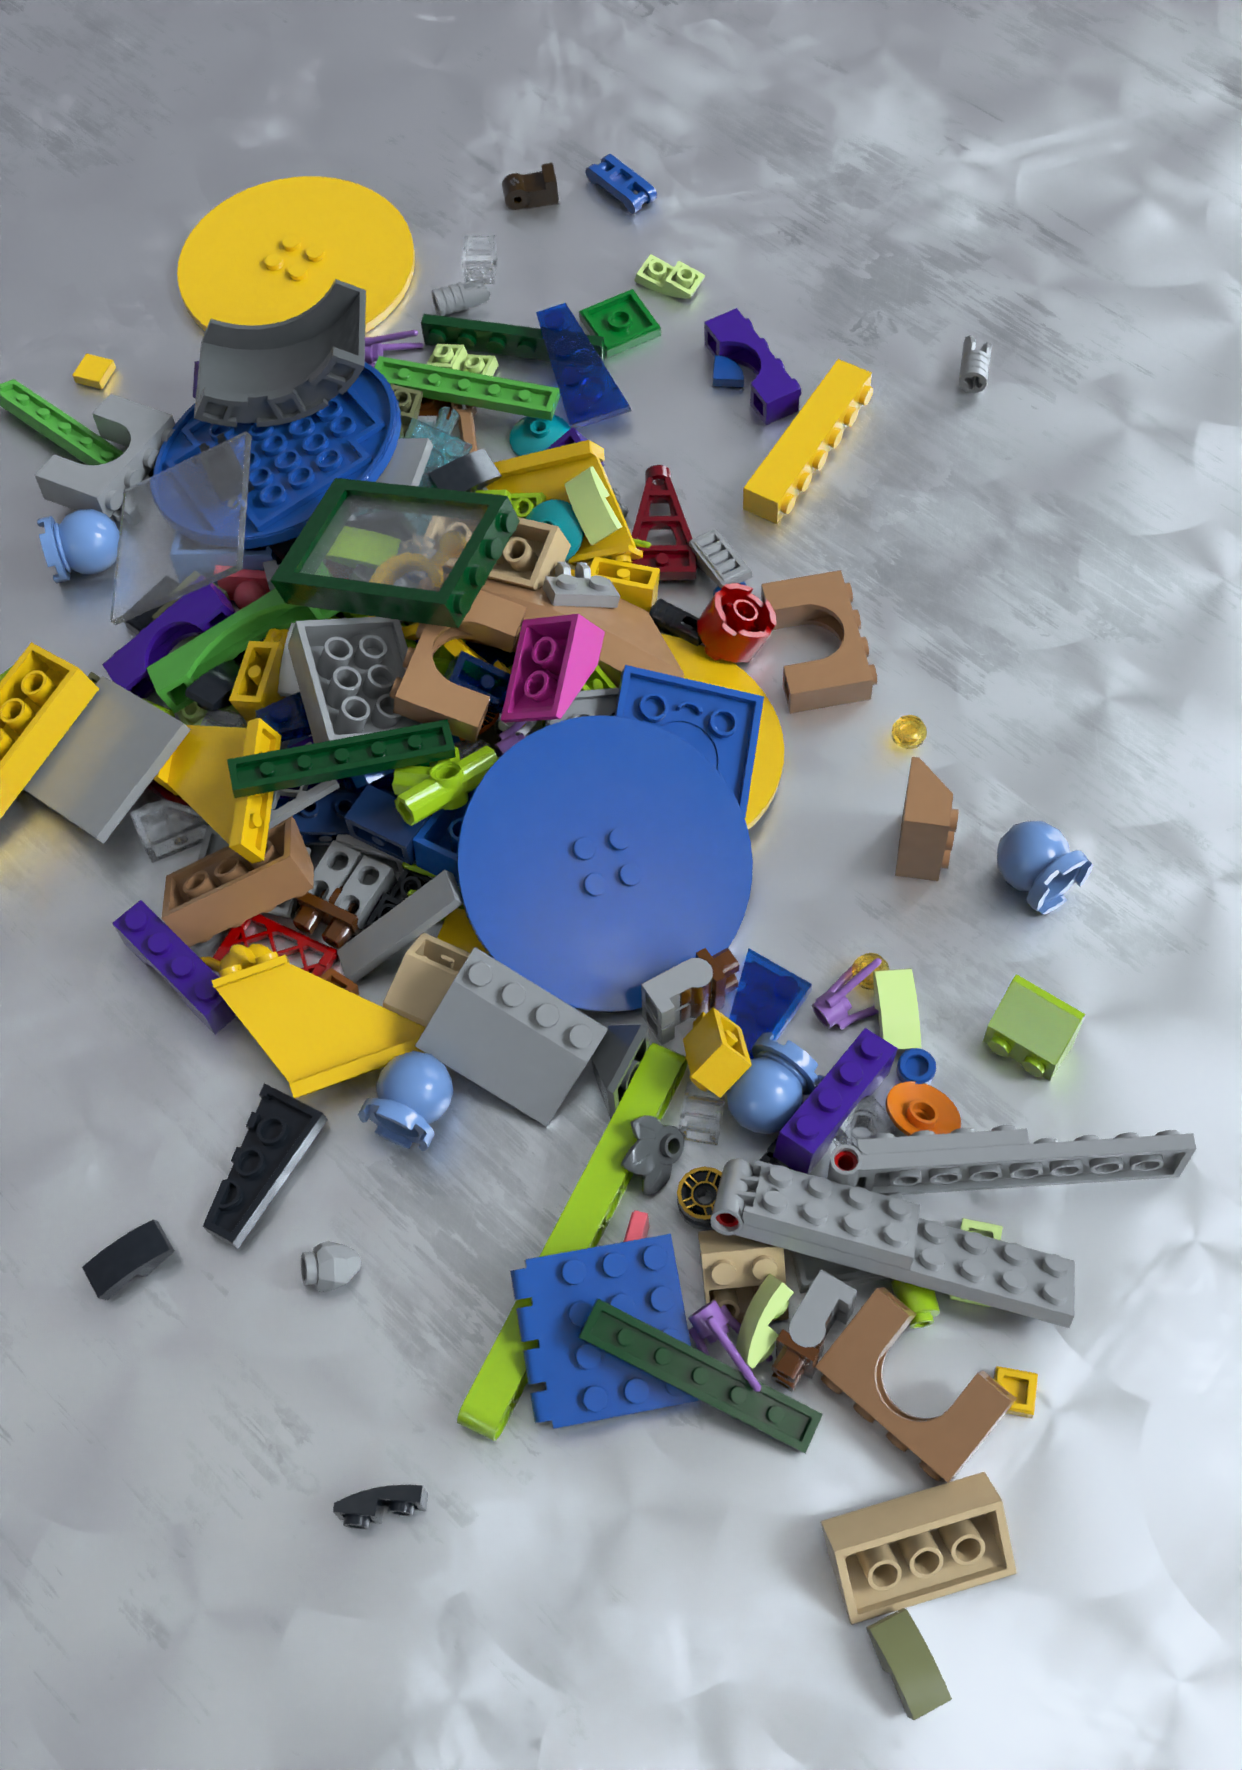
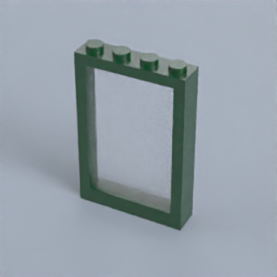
M335 478L270 581L286 604L459 628L482 586L485 585L494 565L501 557L510 537L517 529L520 520L508 496Z

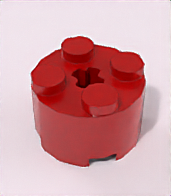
M739 583L725 584L720 591L715 593L698 619V634L705 645L706 654L713 660L723 659L734 663H749L776 626V613L771 603L767 599L763 603L758 597L751 594L752 587Z

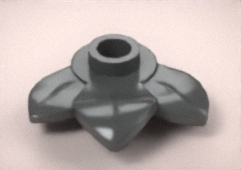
M644 1115L631 1121V1129L637 1141L624 1157L621 1166L632 1173L643 1175L642 1192L649 1195L661 1190L668 1182L673 1163L683 1153L684 1137L677 1127L663 1125L656 1117Z

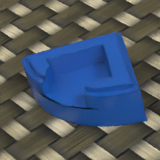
M715 355L713 386L744 387V374L741 367L730 358Z

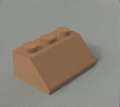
M912 757L895 876L939 881L941 868L948 869L959 810L952 809L953 793L919 757Z

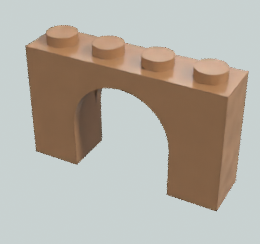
M841 570L761 584V601L764 603L767 599L776 613V626L773 630L799 625H816L832 632L841 644L837 651L826 658L783 666V689L790 714L870 700L872 687L877 685L876 668L874 664L869 665L868 641L866 637L860 636L861 620L859 611L852 609V588L850 583L844 582Z
M480 590L459 628L419 623L416 632V638H419L416 648L409 647L403 662V667L407 668L403 678L396 677L390 692V697L394 698L393 713L423 724L448 719L452 735L475 743L488 711L490 696L447 680L437 670L433 661V655L446 642L459 638L474 639L512 653L521 631L527 607Z
M885 1287L876 1288L815 1367L823 1373L820 1379L828 1388L839 1395L844 1392L856 1402L853 1408L860 1416L870 1423L876 1420L888 1430L886 1437L893 1445L903 1452L910 1449L921 1459L919 1466L925 1473L936 1481H940L943 1478L948 1483L957 1476L1017 1398L985 1371H980L974 1376L952 1406L940 1416L919 1418L909 1415L898 1408L890 1399L885 1389L883 1364L890 1348L917 1314Z

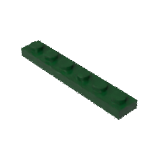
M423 314L421 320L424 344L436 347L437 344L464 345L466 351L603 368L605 362L604 337L431 314Z
M446 719L227 759L234 798L455 758L456 754L449 722Z
M600 1299L595 1300L578 1335V1338L802 1453L806 1454L822 1418V1413L760 1381L758 1382L761 1385V1390L759 1392L754 1391L740 1371Z

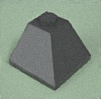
M642 1024L608 1025L606 1034L591 1057L593 1072L610 1120L650 1046L649 1028Z

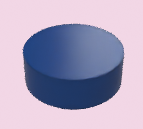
M913 1048L902 1053L897 1064V1076L901 1082L914 1081L916 1082L915 1084L929 1085L933 1081L936 1072V1062L929 1052Z

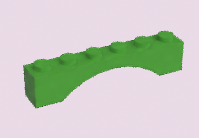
M323 562L316 575L333 577ZM275 588L146 669L156 693L175 714L194 702L185 696L186 689L194 681L217 665L233 660L246 650L249 641L264 639L269 629L290 628L291 623L296 621L329 619L340 611L286 604Z

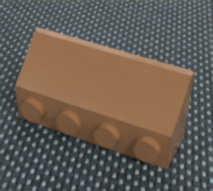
M291 816L268 830L264 861L252 864L227 846L167 875L161 919L188 947H191L197 943H205L214 935L229 928L239 927L246 920L260 913H268L285 901L305 895L314 888V866L295 819Z

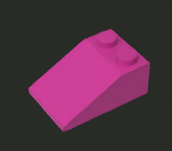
M580 614L523 620L501 721L509 723L561 719L597 667L605 631Z

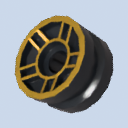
M706 1166L694 1168L686 1173L679 1182L677 1190L679 1213L684 1221L694 1228L702 1230L713 1229L711 1215L722 1172L716 1168ZM706 1193H710L712 1200L707 1204H703L697 1199V1197L701 1198Z

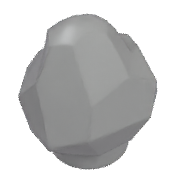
M330 1241L320 1243L313 1247L312 1252H303L301 1255L303 1284H315L319 1292L333 1290L347 1284L352 1276L361 1268V1258L354 1249Z

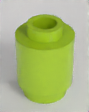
M895 1279L892 1280L893 1295L917 1314L909 1324L910 1328L917 1329L932 1325L934 1323L933 1318L940 1314L935 1291Z

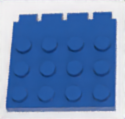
M625 665L622 670L614 716L641 720L656 725L692 745L720 772L737 799L744 818H746L764 696Z
M671 1234L525 1259L526 1268L510 1271L514 1299L531 1298L532 1306L516 1308L521 1342L538 1340L539 1348L523 1350L528 1385L544 1382L546 1389L530 1393L535 1423L551 1420L552 1428L555 1429L700 1401L578 1338L595 1300L600 1299L691 1346Z

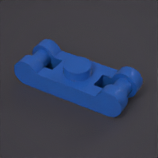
M612 154L603 157L598 165L592 164L585 170L586 176L592 184L598 183L620 200L631 214L638 212L644 203L650 204L657 199L655 188Z

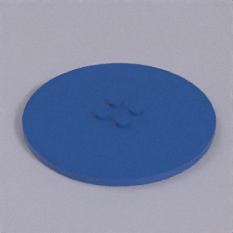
M365 362L362 372L343 395L339 393L329 400L328 406L324 409L289 423L266 427H257V423H237V427L212 424L194 419V403L172 428L175 431L167 441H164L160 448L153 471L154 495L160 510L171 526L184 537L199 544L221 549H250L293 539L299 536L335 478L376 482L394 454L400 437L401 411L398 400L386 378L376 368ZM224 433L229 443L231 442L254 487V490L226 505L218 494L202 460L204 456L199 448V445L204 442L211 448L212 452L221 448L217 435Z
M606 715L583 716L548 725L528 735L506 751L487 771L467 806L460 828L457 845L458 886L466 915L478 940L489 956L579 1010L620 1012L642 1008L641 984L688 959L696 958V952L704 948L713 956L730 946L743 921L750 898L753 869L751 841L742 810L731 788L711 762L692 745L661 727L641 720Z

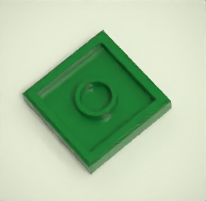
M633 289L579 311V319L590 335L604 337L606 358L661 336V327Z

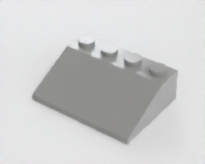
M363 617L295 622L288 643V650L314 743L423 724L393 713L394 698L390 697V692L396 677L403 678L407 669L403 667V662L408 647L399 620L382 617Z
M474 947L415 1047L425 1053L432 1054L441 1063L547 1127L589 1062L608 1028Z

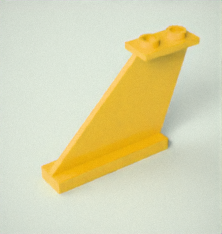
M585 440L493 462L502 476L486 486L488 490H507L510 493H543L546 496V501L558 499L570 503L564 484L593 466L610 495L606 500L622 527L592 546L584 533L583 542L576 554L568 560L569 564L576 566L579 562H586L587 566L591 567L594 556L631 563V560L643 558V551L637 549L601 464V462L605 461L604 448L591 440Z
M260 718L248 721L247 728L186 725L191 729L157 773L154 780L174 795H179L229 844L232 850L252 864L264 861L274 791L234 798L227 759L280 750L281 735Z
M277 951L255 958L257 965L243 970L240 964L218 971L220 978L211 980L213 987L290 1083L289 1086L295 1099L383 1068L396 1056L411 1051L424 1053L415 1045L426 1027L290 964L286 955L279 957Z

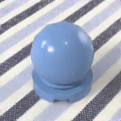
M79 509L67 514L60 524L56 523L52 516L37 520L38 526L45 528V533L39 534L47 566H55L58 574L53 575V580L56 583L70 581V572L72 570L83 575L99 574L109 569L118 559L122 548L121 534L115 522L105 513L94 509Z
M1026 821L1013 825L1000 839L997 848V868L1005 881L1018 891L1029 892L1026 899L1028 904L1043 915L1054 911L1065 903L1067 899L1063 894L1074 883L1081 887L1090 875L1093 864L1082 851L1075 850L1070 852L1069 844L1059 829L1043 821Z
M773 1033L761 1034L751 1048L754 1057L750 1059L752 1066L726 1092L728 1109L740 1126L755 1133L772 1134L781 1131L804 1103L803 1095H810L824 1078L822 1075H816L814 1071L818 1064L806 1051L790 1040L784 1046L776 1041H772L774 1038Z
M411 1051L396 1056L388 1062L379 1074L376 1084L378 1098H367L358 1113L359 1119L362 1123H366L370 1119L378 1125L375 1133L392 1143L410 1149L414 1142L420 1144L419 1148L421 1151H425L435 1136L434 1130L429 1124L439 1120L450 1106L453 1096L452 1078L445 1065L432 1054Z

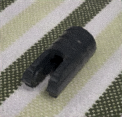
M661 598L655 602L649 614L659 632L680 637L695 646L703 643L698 634V617L683 611V609Z

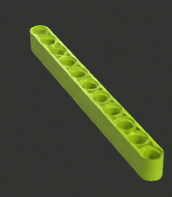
M654 1042L651 1043L539 1257L597 1247L634 1173L621 1166L624 1157L637 1141L631 1129V1121L640 1116L650 1115L656 1117L661 1122L687 1069L688 1062L684 1055ZM531 1298L516 1300L458 1413V1424L492 1441H496L500 1437L528 1383L523 1350L539 1348L538 1340L521 1342L516 1308L532 1306Z

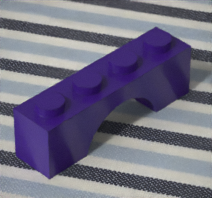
M735 308L704 322L705 346L714 358L715 355L730 358L737 364L751 369L757 375L751 382L750 405L765 425L799 411V397L802 392L798 381L795 378L792 379L785 371L781 359L775 358L766 340L758 336L748 318H744L740 311Z
M204 577L173 605L169 606L159 617L143 628L132 640L117 650L102 665L114 683L136 696L146 699L155 692L146 669L148 666L168 655L183 639L204 633L236 613V610L225 594Z
M142 900L138 901L112 923L124 944L145 965L149 964L173 987L190 1010L215 1035L237 1017L213 987L211 980L220 977Z
M864 1028L781 1129L773 1157L795 1171L810 1174L828 1151L835 1135L854 1107L865 1096L870 1098L888 1076L898 1048L867 1028Z

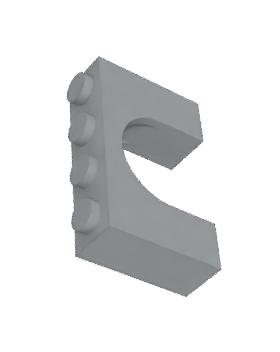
M110 394L92 415L100 437L128 447L127 450L117 459L101 465H83L53 455L34 475L44 499L73 510L94 509L105 513L110 518L154 469L162 444L175 431V429H172L175 425L173 415Z

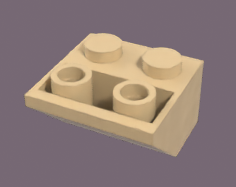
M422 933L405 953L382 1007L427 1027L470 952L429 934Z
M715 1230L698 1232L705 1305L716 1300L720 1307L725 1305L731 1315L742 1324L752 1298L769 1273L786 1285L784 1248L737 1235H722ZM788 1308L779 1318L772 1321L789 1319Z

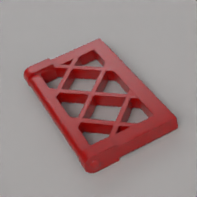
M258 914L246 920L239 927L231 928L212 957L221 961L229 953L233 945L238 944L249 947L250 943L269 938L272 951H277L279 957L300 952L304 966L301 969L320 977L328 969L332 968L338 958V953L335 948L329 947ZM251 922L267 929V931L246 936V930ZM280 935L298 945L277 951L273 936ZM310 949L323 956L318 963L308 966L304 951Z

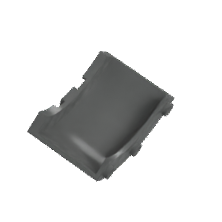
M335 279L331 288L319 302L300 315L285 321L266 325H236L210 319L201 341L194 419L237 427V423H257V427H266L293 422L327 407L329 400L339 393L343 395L351 387L365 367L366 290Z

